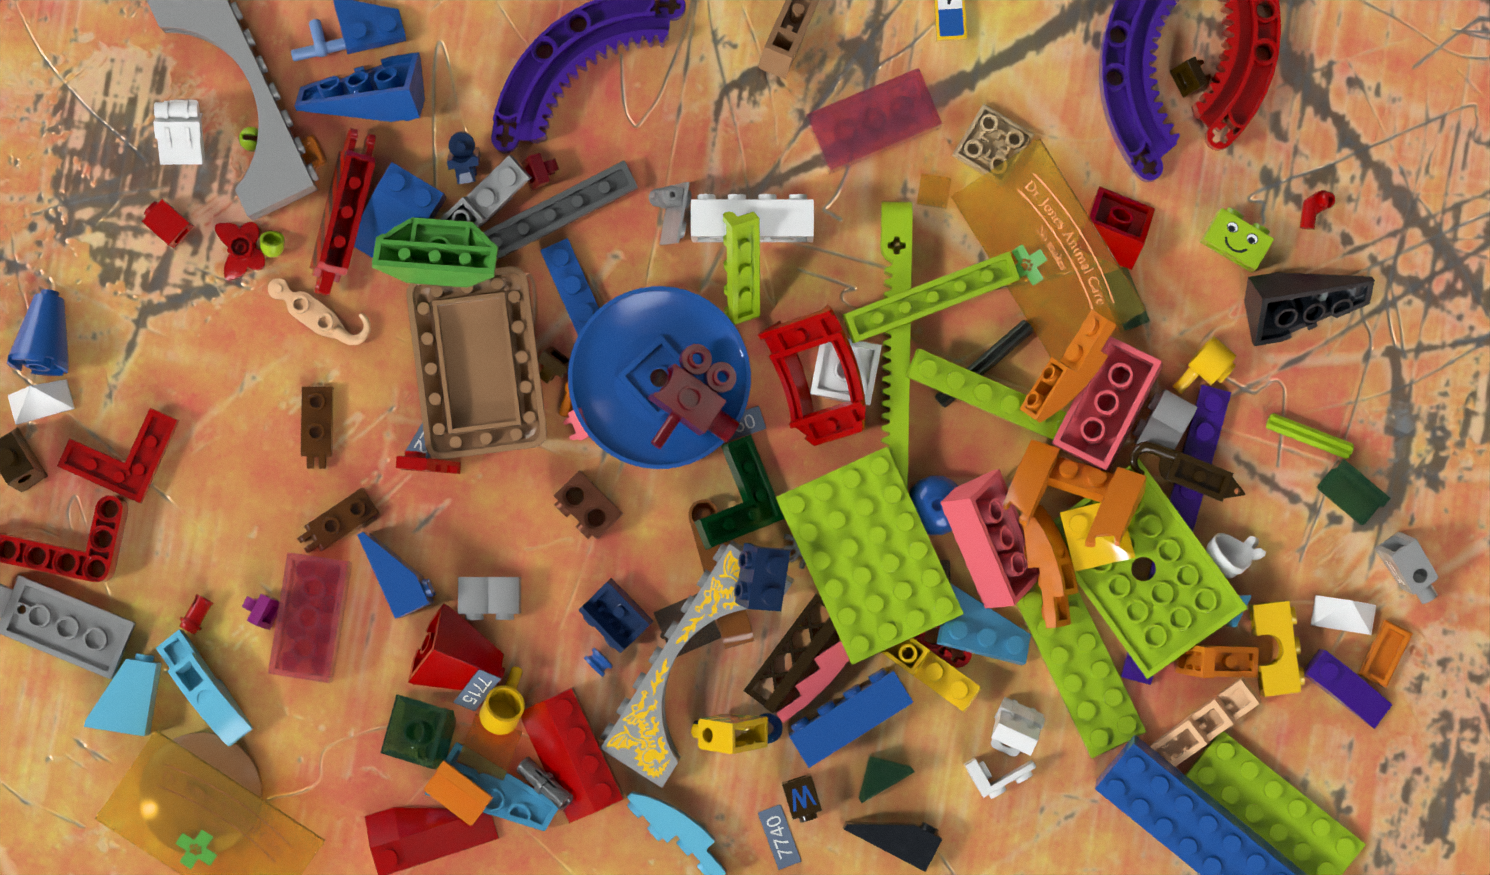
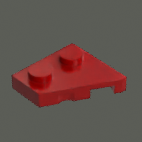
M405 451L404 456H396V468L400 470L460 474L461 462L426 458V453Z

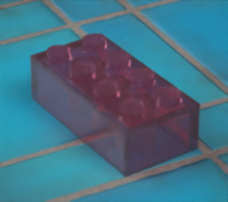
M919 68L806 114V121L829 175L938 130L942 126V121Z
M287 552L268 674L324 683L333 682L352 569L351 561Z

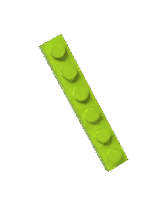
M1009 251L845 313L842 317L852 343H856L1018 281L1020 277Z
M916 349L905 376L1050 440L1054 439L1067 412L1059 410L1040 423L1020 410L1027 395L922 349Z

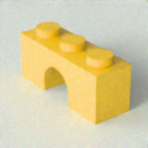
M1290 601L1248 605L1252 635H1270L1278 644L1277 657L1271 663L1258 665L1260 696L1267 697L1301 692V685H1305L1303 668L1298 667L1297 655L1301 654L1299 637H1294L1293 625L1297 624L1295 607L1290 606Z

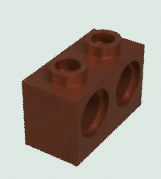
M580 470L554 495L558 500L554 505L566 517L572 514L579 521L576 528L587 539L592 535L599 539L623 515ZM575 487L582 489L584 492V499L578 505H572L567 499L568 492ZM594 509H601L606 516L605 522L599 527H594L589 522V514Z

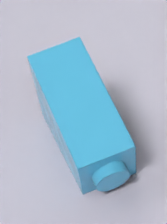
M136 653L135 658L126 659L86 718L84 727L139 736L150 735L162 663L154 662V656L139 653Z

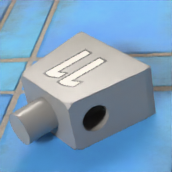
M1397 532L1374 548L1402 590L1412 595L1416 594L1422 604H1426L1437 597L1438 594L1432 583L1438 579V575L1417 539L1402 532Z

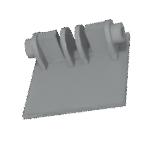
M690 182L657 188L649 194V201L653 206L666 209L659 245L679 243L680 238L684 237L686 231V221L683 220L685 208L689 207L692 196L691 191L688 190Z

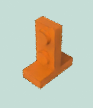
M1197 644L1176 659L1175 673L1200 678L1242 676L1245 678H1258L1259 647Z

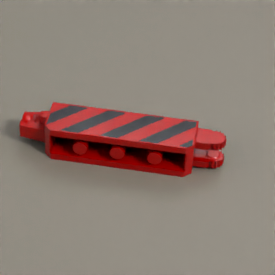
M350 128L343 151H339L310 264V268L313 269L312 276L317 277L314 293L325 296L330 295L333 282H339L341 276L346 275L375 166V158L372 157L376 135L367 134L362 153L360 154L354 152L358 139V130Z

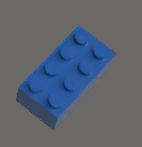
M885 668L879 669L868 677L871 681L862 688L858 684L852 686L842 693L845 698L834 704L830 700L816 709L819 715L811 720H808L805 716L791 725L793 731L788 733L789 737L808 768L913 703L892 669L886 671Z

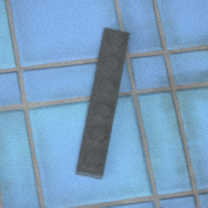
M624 160L483 233L491 242L498 246L497 260L627 195L638 189V186Z

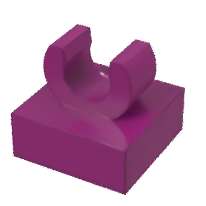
M260 594L258 599L247 596L242 607L251 612L247 619L248 622L270 630L284 603L273 597Z

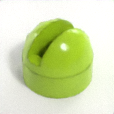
M246 127L239 134V143L245 150L255 152L257 141L243 140L244 135L258 136V129Z
M277 231L263 233L260 236L262 253L270 258L279 256L284 250V236Z

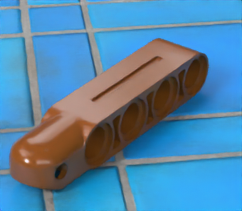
M706 499L694 502L688 513L703 571L705 572L707 569L712 572L717 564L713 557L722 544L705 550L694 523L699 519L719 512L716 505ZM746 609L726 614L717 619L725 649L755 641Z

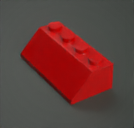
M574 687L524 710L521 720L545 772H551L555 776V780L573 795V800L563 810L569 823L596 813L624 799V794L604 751L600 749L601 745Z

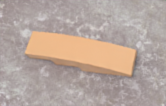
M1242 676L1152 743L1150 747L1173 766H1177L1206 746L1211 739L1233 725L1241 716L1259 705L1262 700Z

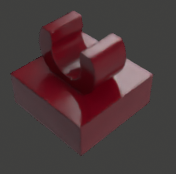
M540 153L528 156L521 163L522 167L532 177L528 181L531 191L543 188L550 182L549 176L559 170L556 158L543 162Z

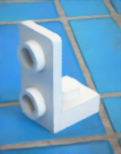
M972 758L964 763L981 796L984 798L989 795L991 799L1007 790L1005 785L1015 780L1018 784L1033 776L1031 770L1036 768L1035 763L1030 760L989 783L988 779L992 775L984 761L978 763L975 758Z

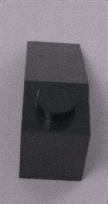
M845 822L843 829L924 872H926L942 841V838L937 835L939 830L925 822H922L920 826L915 823Z

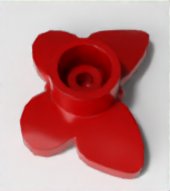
M247 222L241 228L233 223H218L215 225L217 236L228 247L227 252L229 255L224 266V277L227 281L243 276L247 272V268L256 271L263 269L266 259L264 254L256 248L255 243L260 235V229L256 223Z

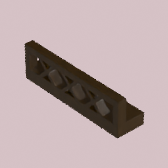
M817 593L743 690L771 713H774L836 630L830 616L824 623L811 625L810 611L818 602L825 607L821 596ZM807 616L808 625L800 626ZM821 627L813 637L812 628ZM809 629V644L804 648L793 649L792 635L796 630ZM789 641L790 650L781 651ZM803 651L795 661L794 652ZM791 653L792 667L789 671L775 673L773 661L777 655ZM771 665L772 674L763 675ZM784 676L780 683L777 685L776 677ZM772 677L774 691L767 700L752 690L759 679Z

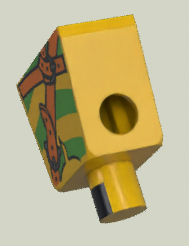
M718 714L703 717L694 721L691 727V734L694 738L698 739V746L702 750L737 754L768 747V717L740 714ZM735 730H742L740 736L735 737Z

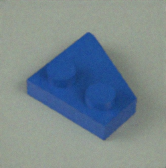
M333 0L347 54L406 41L399 9L354 0Z

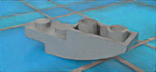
M509 155L466 197H462L440 220L473 222L480 229L532 177L512 155Z

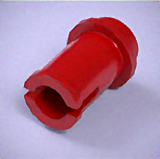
M196 594L184 618L180 617L181 623L179 627L194 635L198 630L201 631L200 625L214 603Z

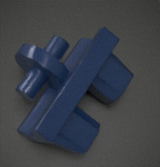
M463 131L456 132L449 140L448 170L455 169L457 184L476 182V166H479L481 157L480 148L475 147L474 138L469 133Z

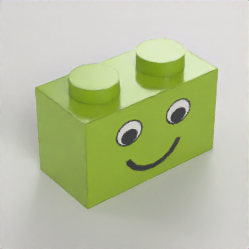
M1230 207L1227 210L1221 208L1217 211L1200 243L1252 273L1258 268L1274 238L1268 235L1270 231L1258 223H1254L1252 226L1242 220L1244 216L1237 210Z

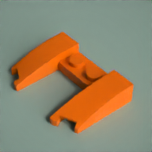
M1031 439L1014 475L1003 503V509L1006 511L1010 508L1011 504L1016 506L1023 512L1019 517V523L1027 527L1047 486L1101 502L1086 538L1085 546L1095 547V538L1114 536V544L1119 546L1145 493L1147 476L1117 467L1115 474L1060 457V448Z

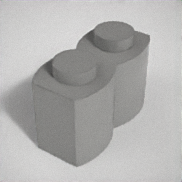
M1166 389L1162 390L1160 394L1155 392L1147 406L1151 410L1147 419H1140L1132 433L1136 436L1133 443L1139 444L1144 441H1152L1175 450L1198 407Z
M458 577V614H465V620H484V614H496V620H514V614H521V577Z

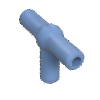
M313 19L309 22V27L314 45L291 50L293 61H299L316 56L325 57L329 53L345 50L346 48L343 38L326 42L321 21Z

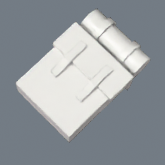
M167 100L155 102V119L153 123L155 139L158 140L160 165L203 164L205 151L201 121L202 113H200L198 101Z
M1004 697L994 717L995 724L991 737L992 747L1010 756H1017L1020 751L1031 756L1038 742L1040 729L1042 730L1044 726V714L1036 711L1035 708H1029L1018 703L1015 699L1011 700Z

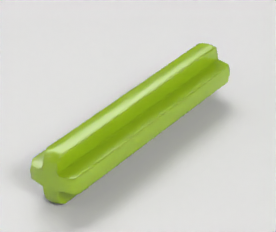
M1275 413L1270 414L1266 422V428L1345 459L1350 458L1354 449V444Z

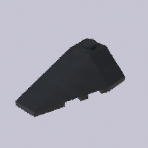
M1281 272L1248 277L1244 303L1253 345L1260 346L1283 342L1292 338V332L1307 327L1308 330L1318 326L1317 322L1330 316L1338 318L1369 305L1375 280L1370 276Z

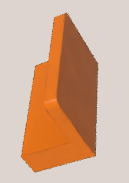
M446 760L442 761L435 774L424 787V791L468 825L475 823L493 799L491 794Z

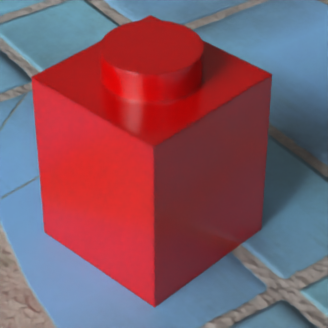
M163 199L159 202L154 201L144 212L146 217L142 220L150 230L172 248H175L194 227Z

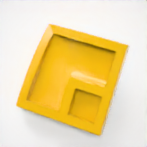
M1101 502L1059 512L1074 572L1136 558L1128 529L1119 546H1115L1114 536L1096 537L1095 547L1085 546L1086 538Z

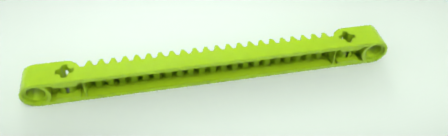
M882 201L880 249L885 260L891 263V266L884 269V274L891 278L886 279L883 286L891 290L884 292L883 298L911 289L912 202ZM895 239L899 240V245L904 246V249H900L899 254H894L893 249L888 248V245H892ZM911 322L883 332L890 339L882 343V346L890 349V351L883 353L882 358L890 361V363L882 366V370L889 373L888 376L882 378V382L889 385L888 388L882 390V395L889 397V400L883 401L881 406L889 409V412L883 413L881 419L888 421L889 424L881 427V431L888 433L887 437L881 439V443L888 445V450L907 491L910 379L905 376L910 366Z

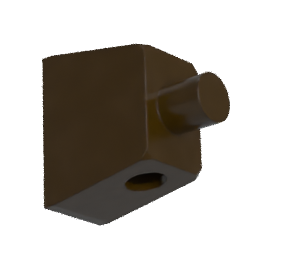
M17 427L0 438V474L9 486L24 492L48 477Z

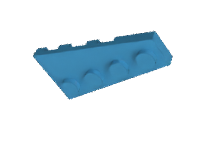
M458 742L455 743L445 759L493 796V799L484 809L483 813L545 831L558 811V807L543 794L539 795L531 786Z

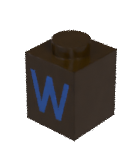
M811 774L782 782L792 819L799 818L800 823L818 818L817 812L822 811Z

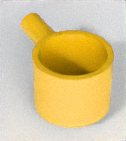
M1213 335L1188 363L1189 368L1173 387L1182 394L1198 375L1210 385L1216 380L1221 383L1236 367L1233 361L1237 355Z
M513 666L511 668L505 686L493 688L487 694L480 709L479 717L482 725L493 734L504 735L513 731L524 712V699L517 691L523 670L519 667Z

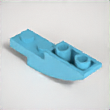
M179 629L156 647L170 668L167 672L179 689L227 746H232L254 729L222 680L216 679L184 630Z
M632 791L627 795V798L630 800L627 804L628 808L637 818H640L642 815L650 823L647 829L658 841L663 838L668 843L677 835L680 839L676 842L677 845L687 856L691 853L694 854L700 861L697 867L704 875L726 874V869L708 850L715 842V838L691 816L679 808L647 794Z

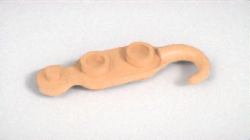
M281 278L273 279L269 283V295L277 300H285L288 312L315 333L338 339L347 345L361 344L369 337L371 322L364 313L359 314L363 321V330L359 334L354 335L345 330L339 318L332 310L304 291L292 292L288 283Z

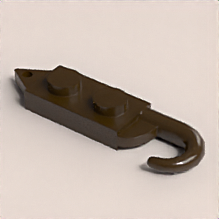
M1140 442L1130 453V466L1136 473L1145 475V472L1138 465V457L1140 454L1147 452L1160 457L1159 472L1165 480L1221 502L1225 498L1245 495V492L1232 477L1234 473L1156 442ZM1236 488L1238 489V493H1237V494H1235V492H1234V490H1235Z

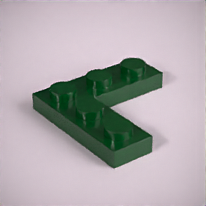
M751 434L721 446L743 503L694 522L705 550L785 519Z

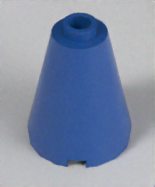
M43 289L41 293L34 294L7 358V364L10 367L22 371V366H26L32 369L31 374L43 376H62L64 372L68 373L69 356L65 300L59 297V292Z

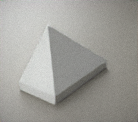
M67 379L31 385L8 395L15 425L75 409Z
M1315 595L1311 625L1372 635L1376 605Z

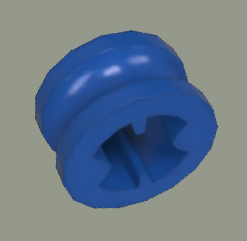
M594 647L592 655H586L584 659L603 677L605 669H611L613 665Z

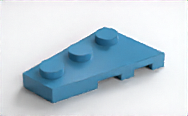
M950 584L964 614L940 625L937 644L1021 666L1026 664L1031 634L992 609H985L983 603Z

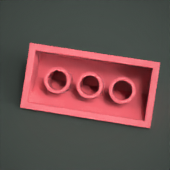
M1111 336L1101 350L1108 355L1107 359L1091 381L1074 398L1052 441L1053 445L1080 461L1110 472L1163 368L1161 360Z
M1000 469L988 472L954 488L940 502L985 609L1015 606L1038 581L1040 574L1039 567L1028 568V562L1024 555V530L1019 523V515L1015 506L1011 504L1010 508L1006 511L1003 509L1008 488Z

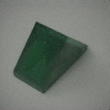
M868 754L858 793L861 803L867 801L914 773V770L908 764Z

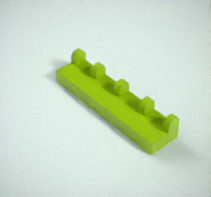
M730 211L723 213V222L726 224V235L723 236V244L727 247V259L724 261V269L727 272V284L724 286V293L727 296L728 306L724 308V314L734 325L760 317V218L755 212L736 216L735 213Z

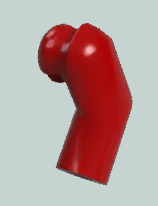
M1321 190L1304 200L1299 228L1315 230L1317 214L1333 207L1335 204V196L1332 192Z

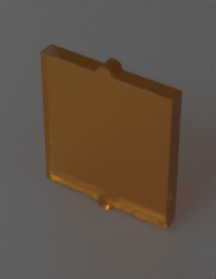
M476 713L457 763L477 770L478 774L485 773L504 780L522 731L514 729L504 735L493 734L484 728L479 714Z

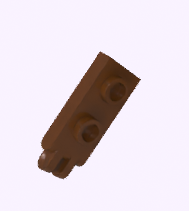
M302 387L301 456H307V469H314V457H319V469H326V457H332L334 387Z
M360 488L306 524L304 528L307 532L297 539L301 544L312 538L314 542L304 548L307 554L317 547L322 552L378 515L379 512L364 489Z

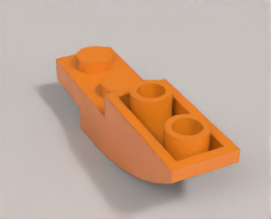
M1091 310L1061 360L1058 361L1051 357L1030 393L1026 396L1020 410L1041 423L1074 399L1091 381L1107 359L1108 355L1101 350L1115 329L1116 324Z
M1038 505L1028 526L1021 525L1025 535L1024 555L1028 562V568L1039 567L1038 584L1042 590V617L1045 620L1046 628H1058L1071 624L1068 595L1078 593L1077 581L1071 557L1059 529L1044 507Z

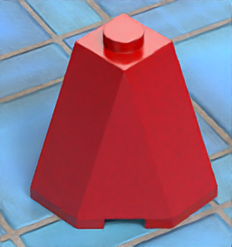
M443 603L428 624L426 629L428 634L422 643L421 649L418 648L415 653L408 683L462 691L480 669L501 678L497 683L498 685L505 673V668L502 667L504 653L450 606Z

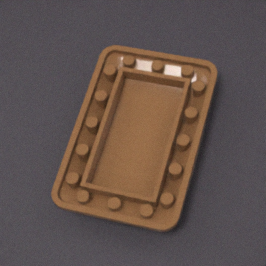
M518 267L496 268L493 278L467 288L410 283L406 296L427 452L436 459H451L540 446L547 437V427L526 274Z

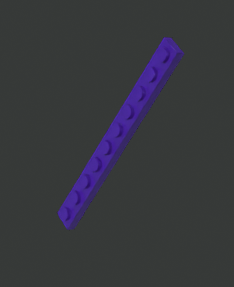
M1203 384L1200 385L1195 406L1198 408L1190 421L1182 453L1212 464L1231 392ZM1173 483L1169 500L1193 532L1203 494ZM1153 561L1150 566L1147 581L1154 576L1156 571V567ZM1127 652L1120 677L1151 685L1153 676L1147 679Z

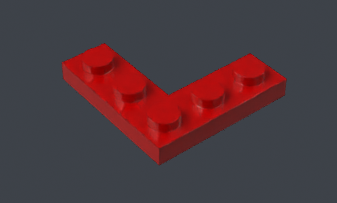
M149 408L125 462L69 438L57 467L138 503H142L180 420Z

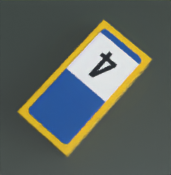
M934 0L936 42L967 40L965 0Z

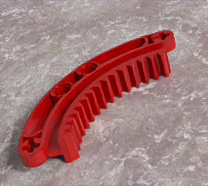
M1218 0L1226 2L1220 9V12L1229 14L1222 20V24L1229 26L1222 32V35L1227 37V39L1224 40L1221 47L1226 50L1219 55L1222 61L1216 66L1218 72L1212 76L1211 80L1213 82L1206 87L1207 92H1204L1199 97L1200 101H1196L1191 107L1194 113L1193 116L1197 120L1200 119L1208 127L1205 133V142L1212 150L1221 151L1232 144L1255 116L1268 92L1275 73L1280 49L1281 13L1279 0ZM1261 4L1268 6L1271 10V17H1261L1258 14L1257 6ZM1258 47H1264L1269 50L1270 59L1268 61L1260 60L1257 57L1256 49ZM1227 126L1230 131L1224 136L1226 143L1222 141L1215 143L1212 140L1215 136L1212 131L1215 129L1217 132H1220Z

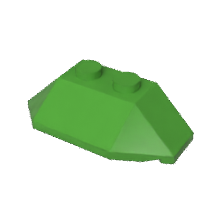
M412 217L395 226L386 234L376 237L372 268L406 283L467 288L495 276L498 246L491 242L473 222Z

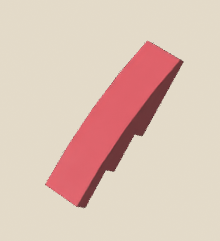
M841 640L815 656L814 660L820 668L795 684L801 695L776 711L782 723L807 706L833 681L849 661Z

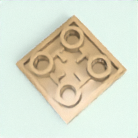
M983 104L952 156L1003 187L1035 134Z

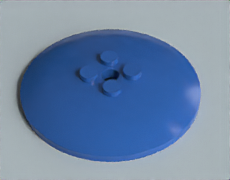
M651 286L628 291L607 302L590 317L580 331L569 361L568 388L574 412L585 432L588 433L589 437L600 448L611 456L642 468L670 469L681 467L711 454L724 441L709 430L699 436L681 422L678 423L661 449L651 444L652 439L669 414L647 399L650 394L658 392L662 388L652 384L650 375L656 369H663L668 374V367L674 363L681 367L679 357L686 347L693 344L705 346L712 356L711 365L717 362H725L730 364L736 372V383L733 388L718 395L726 400L721 410L740 422L750 394L751 369L745 344L735 325L709 300L690 291L675 287ZM698 354L693 355L694 363H701V357ZM718 372V380L720 382H725V374L723 372ZM704 373L694 376L704 383ZM578 408L582 409L586 423L583 420Z

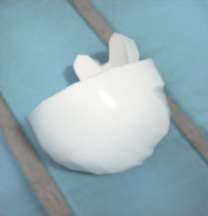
M1217 533L1209 541L1206 548L1207 553L1226 578H1233L1241 574L1251 565L1252 560L1261 559L1266 555L1265 550L1261 548L1255 549L1259 539L1254 536H1250L1243 543L1231 535Z

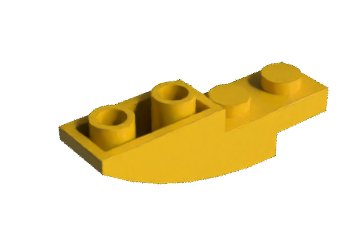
M910 638L881 652L964 713L982 689V687L914 638Z

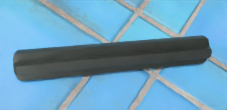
M1022 320L966 369L983 376L1033 333L1032 326L1026 320ZM938 392L935 396L936 400L944 408L956 399L942 392Z

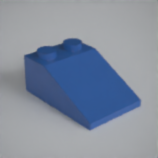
M391 162L362 214L354 247L373 258L377 236L386 234L395 226L412 217L434 219L445 202L446 195Z
M361 532L357 534L395 619L403 618L435 603L432 597L437 594L429 578L424 579L422 574L371 533Z

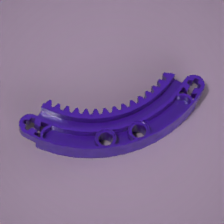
M593 0L570 11L552 23L521 55L504 84L493 116L494 124L491 139L495 149L505 154L515 151L520 140L532 141L536 144L546 141L547 136L541 130L549 129L550 125L545 118H553L554 116L549 107H558V102L554 97L563 98L565 96L561 87L571 88L568 78L572 77L578 80V69L585 72L588 71L586 62L589 61L597 65V55L607 59V50L610 49L616 55L620 45L626 51H629L631 42H634L639 49L643 40H646L649 47H652L654 41L658 40L660 47L664 48L667 40L669 41L670 21H677L682 18L686 10L685 0H676V5L681 6V8L675 9L674 14H669L668 8L659 7L660 14H656L655 0ZM660 0V4L670 3V0ZM577 18L584 19L587 22L586 28L581 32H575L570 28L572 21ZM549 45L553 48V54L546 59L537 56L539 47ZM499 119L507 124L515 122L517 124L516 130L509 126V136L514 138L513 142H508L507 147H502L501 141L497 140L498 136H503L504 125L498 126Z
M1115 0L1102 36L1099 56V87L1106 122L1124 160L1135 175L1144 182H1153L1159 178L1163 172V162L1160 158L1177 144L1176 142L1180 137L1179 133L1170 135L1169 132L1173 127L1172 123L1163 124L1168 115L1167 113H1158V110L1163 106L1162 102H1154L1160 92L1151 90L1158 82L1156 79L1149 78L1157 71V68L1150 65L1154 64L1157 60V57L1152 53H1155L1159 46L1154 43L1161 37V33L1158 31L1163 29L1166 24L1164 21L1170 15L1169 11H1172L1177 4L1176 1L1178 2L1179 0ZM1114 29L1121 30L1125 35V41L1122 43L1114 42L1110 37V31ZM1111 71L1119 73L1122 79L1121 84L1117 86L1111 85L1107 81V73ZM1144 148L1148 154L1143 155L1142 158L1148 164L1152 161L1156 164L1153 169L1156 173L1155 175H1152L1150 172L1145 175L1142 172L1145 166L1140 159L1136 164L1133 162L1134 158Z

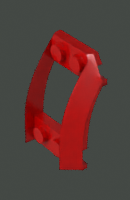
M828 304L817 312L784 323L778 321L758 334L760 340H765L771 352L769 357L783 386L790 411L791 422L789 426L791 429L797 428L805 434L806 437L804 439L813 446L853 435L865 429L866 402L859 367L846 334L834 311ZM831 342L842 365L851 401L814 412L806 376L797 352Z

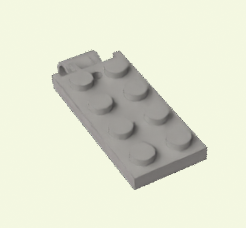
M22 575L17 576L14 589L0 584V634L108 679L114 678L136 622ZM22 605L26 607V612L24 614L20 612V607Z

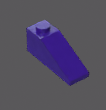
M1319 649L1303 669L1306 678L1373 729L1376 728L1392 706L1381 694L1326 650Z

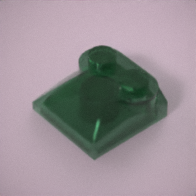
M396 694L380 753L436 770L448 755L456 726L454 710Z

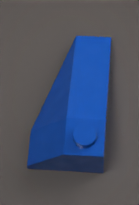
M417 52L390 56L381 59L382 65L365 70L364 66L355 68V73L339 79L337 76H332L302 86L299 89L294 105L296 111L387 122L410 121L420 118L425 101L420 54Z

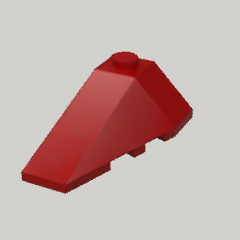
M392 807L365 816L369 846L378 875H389L499 839L493 816L483 812L473 825H468L447 808Z

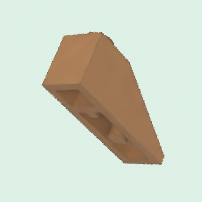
M819 0L785 1L764 46L758 68L786 79Z

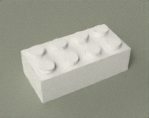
M699 194L697 199H691L692 242H723V236L726 235L723 213L728 211L735 213L736 216L755 212L760 218V242H813L814 199H807L806 194H791L789 199H777L775 194H760L758 199H746L744 194H729L728 199H716L714 194Z

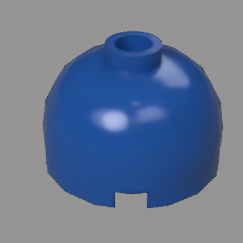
M928 476L914 484L909 491L910 498L928 535H944L952 531L940 502L958 485L953 480L944 476Z

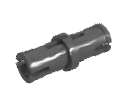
M526 757L518 765L516 772L535 787L534 791L539 795L543 794L559 810H564L571 803L573 795L555 780V776L551 772L546 773L530 757Z

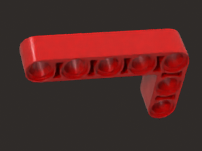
M106 495L98 500L95 506L86 551L0 533V562L89 582H106L113 577L116 570L128 516L127 502L119 496ZM110 501H115L119 511L115 517L110 518L106 514L105 508ZM105 530L112 536V542L108 547H103L99 542V536ZM9 541L13 542L16 547V552L11 558L4 554V546ZM39 547L46 554L42 564H37L33 559V553ZM67 554H71L76 561L74 568L70 571L66 570L63 566V559ZM98 560L102 561L105 565V572L101 577L95 576L92 571L93 564Z

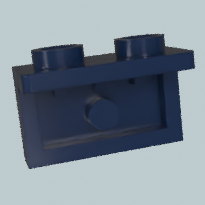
M744 543L743 551L739 555V578L734 587L735 603L747 609L781 612L791 551L785 548L762 547L751 543Z
M612 578L579 608V612L583 615L584 620L590 626L595 627L604 636L606 643L619 653H622L654 622Z

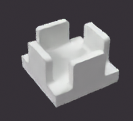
M848 339L859 367L866 405L870 406L882 345L863 341L852 343L851 339ZM828 342L819 345L810 394L823 396L826 399L848 402L851 400L847 381L832 343Z

